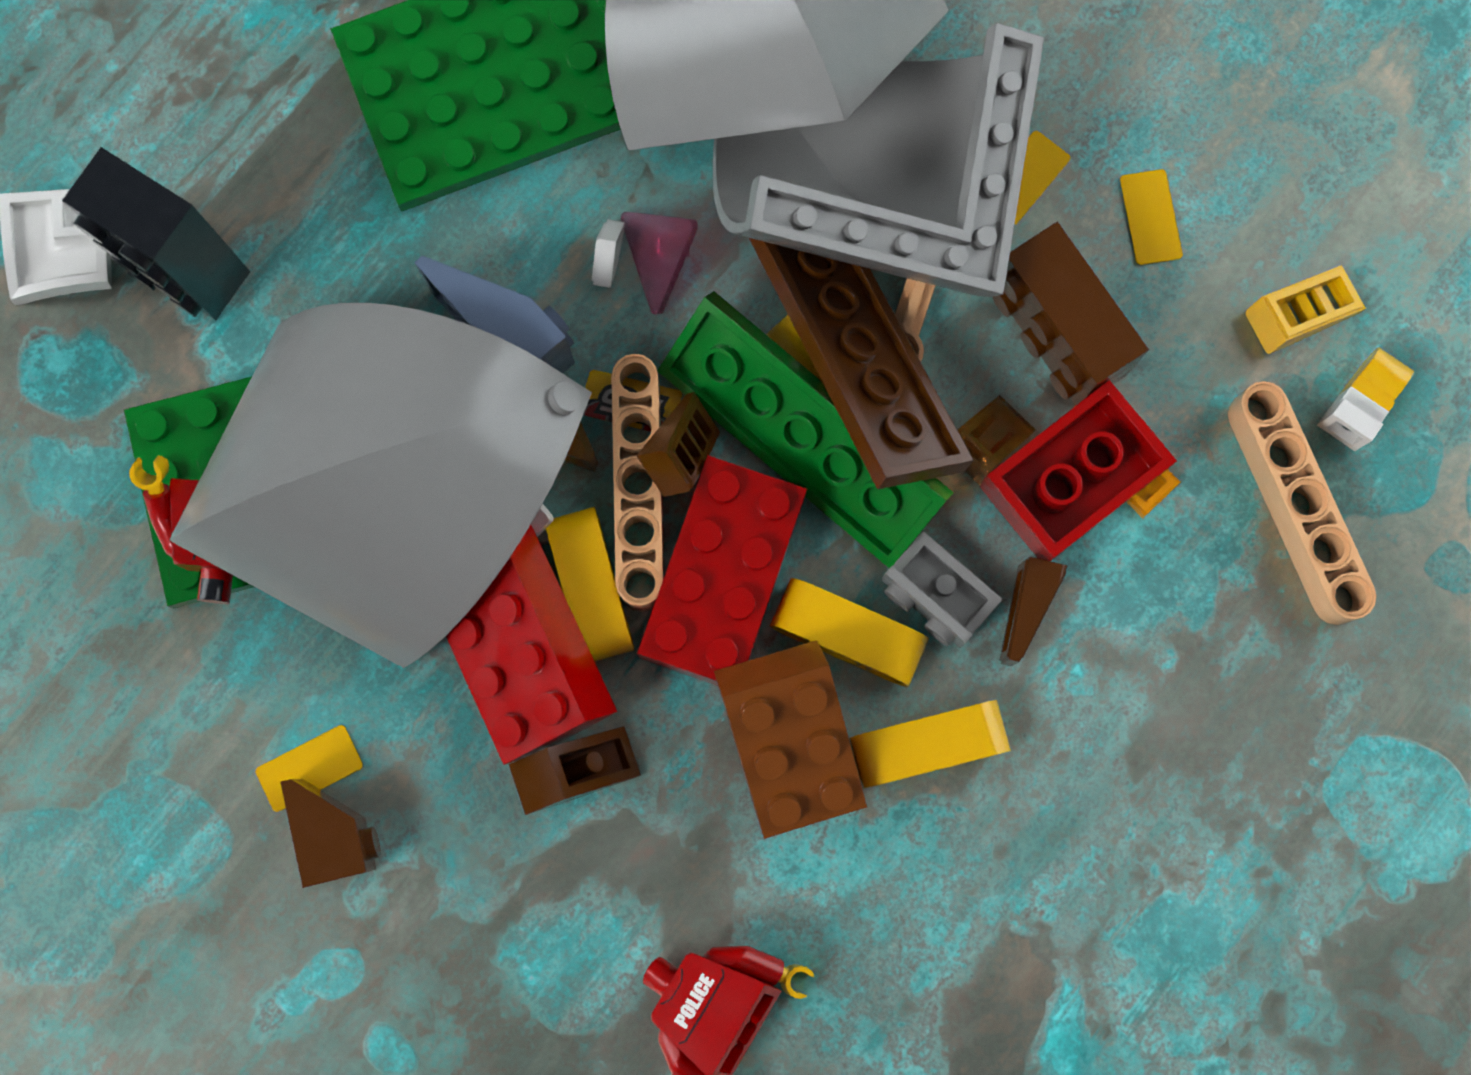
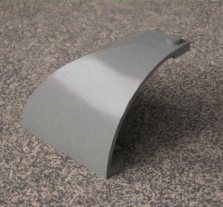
M606 0L605 44L608 74L619 125L628 151L846 121L946 15L948 8L945 0Z
M995 23L987 29L983 55L950 60L901 61L846 121L714 139L713 190L717 213L722 225L733 234L974 296L993 297L1003 295L1044 37Z
M338 303L304 310L289 317L277 326L169 541L405 668L430 651L462 620L508 561L537 515L563 465L592 392L526 350L491 333L445 316L418 309L377 303Z

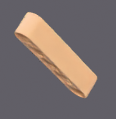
M630 354L617 361L611 376L615 581L617 592L624 604L634 611L644 612L653 609L665 576L663 495L653 481L648 491L638 495L626 491L624 485L628 476L633 473L643 472L648 474L636 456L661 426V402L656 366L651 359L644 355ZM632 373H643L650 379L648 386L636 393L624 389L622 386L623 381ZM635 422L645 423L651 428V434L641 443H631L623 437L627 426ZM642 522L650 525L654 530V534L646 545L633 546L626 541V532L634 523ZM645 573L653 577L655 588L645 598H634L627 593V583L635 574Z
M1266 381L1256 382L1232 401L1228 410V419L1313 609L1319 618L1326 623L1334 625L1345 624L1363 618L1372 611L1376 603V592L1370 576L1286 394L1274 383ZM1249 400H1257L1263 404L1267 412L1266 420L1257 419L1251 414L1248 407ZM1270 446H1277L1287 454L1288 465L1286 468L1280 467L1273 462L1270 457ZM1293 492L1300 493L1307 499L1309 503L1308 515L1300 514L1293 507L1291 501ZM1316 539L1322 540L1330 548L1331 557L1329 563L1322 562L1314 554L1313 545ZM1338 586L1346 589L1352 597L1353 603L1350 611L1343 610L1336 602L1335 594Z

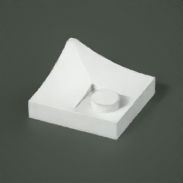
M70 189L0 194L2 248L9 296L14 306L65 294L112 289L111 255L92 241V237L73 224L78 216L62 202Z

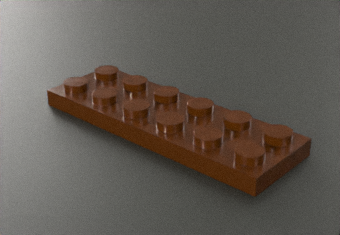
M749 238L877 490L965 472L974 460L871 270Z

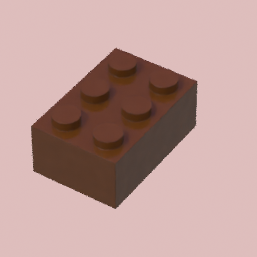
M1058 221L1010 252L1004 293L992 298L1001 313L1006 317L1012 315L1023 331L1020 336L1029 353L1035 358L1041 357L1052 372L1050 374L1051 383L1063 399L1068 400L1070 398L1076 406L1109 379L1115 384L1127 376L1149 351V348Z

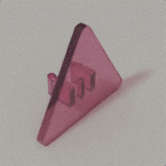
M623 212L621 222H625L624 232L650 311L654 315L662 314L686 257H689L690 247L698 230L697 221L681 217Z

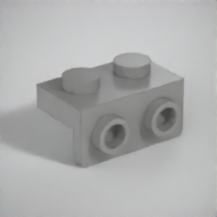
M924 531L881 579L888 586L884 591L887 597L906 612L913 607L928 620L924 625L925 629L947 647L952 642L959 648L966 644L973 636L972 634L1002 601V598Z

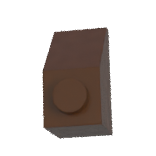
M625 726L550 746L509 764L525 815L575 800L641 776Z
M289 779L280 782L303 888L377 870L374 859L381 857L380 842L375 827H367L365 817L304 779Z

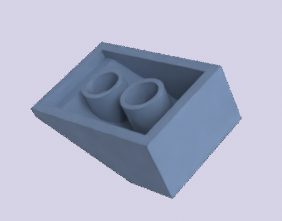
M425 256L419 257L414 262L431 293L455 320L498 336L526 350L561 373H564L575 364L570 350V346L574 342L567 333L570 329L551 306L542 310L530 297Z

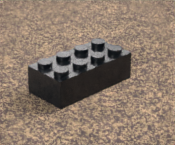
M100 147L62 200L78 216L73 224L92 237V241L97 246L112 255L110 258L128 270V274L152 291L157 288L170 297L169 300L195 318L202 311L214 320H217L251 272L191 203Z

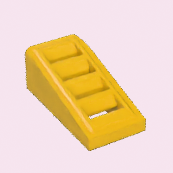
M1341 265L1262 296L1246 310V317L1265 352L1271 354L1364 311L1366 307ZM1326 285L1339 306L1336 310L1323 289ZM1306 294H1309L1320 316L1315 312ZM1289 302L1291 303V305H1292V307H1293V309H1294L1296 315L1298 316V318H1299L1301 324H1299V323L1297 322V320H1296L1294 314L1292 313V311H1291V309H1290V307H1289V305H1288Z

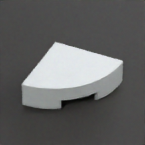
M610 219L604 222L596 239L592 272L593 285L611 288L619 261L625 222Z

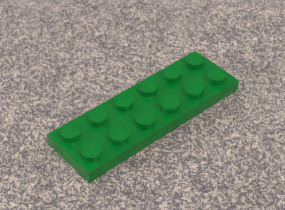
M715 291L703 298L657 370L683 394L695 392L710 417L784 480L806 488L805 497L888 568L896 563L954 493L937 478L877 490L823 382Z

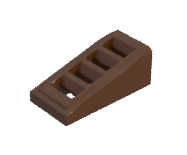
M695 392L687 393L636 457L664 497L686 493L697 482L707 455H710L720 431Z
M1029 557L1018 565L999 659L1002 665L1013 666L1024 657L1066 575L1067 565Z

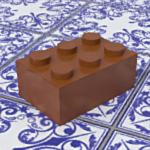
M817 640L714 671L764 839L867 808L830 666Z

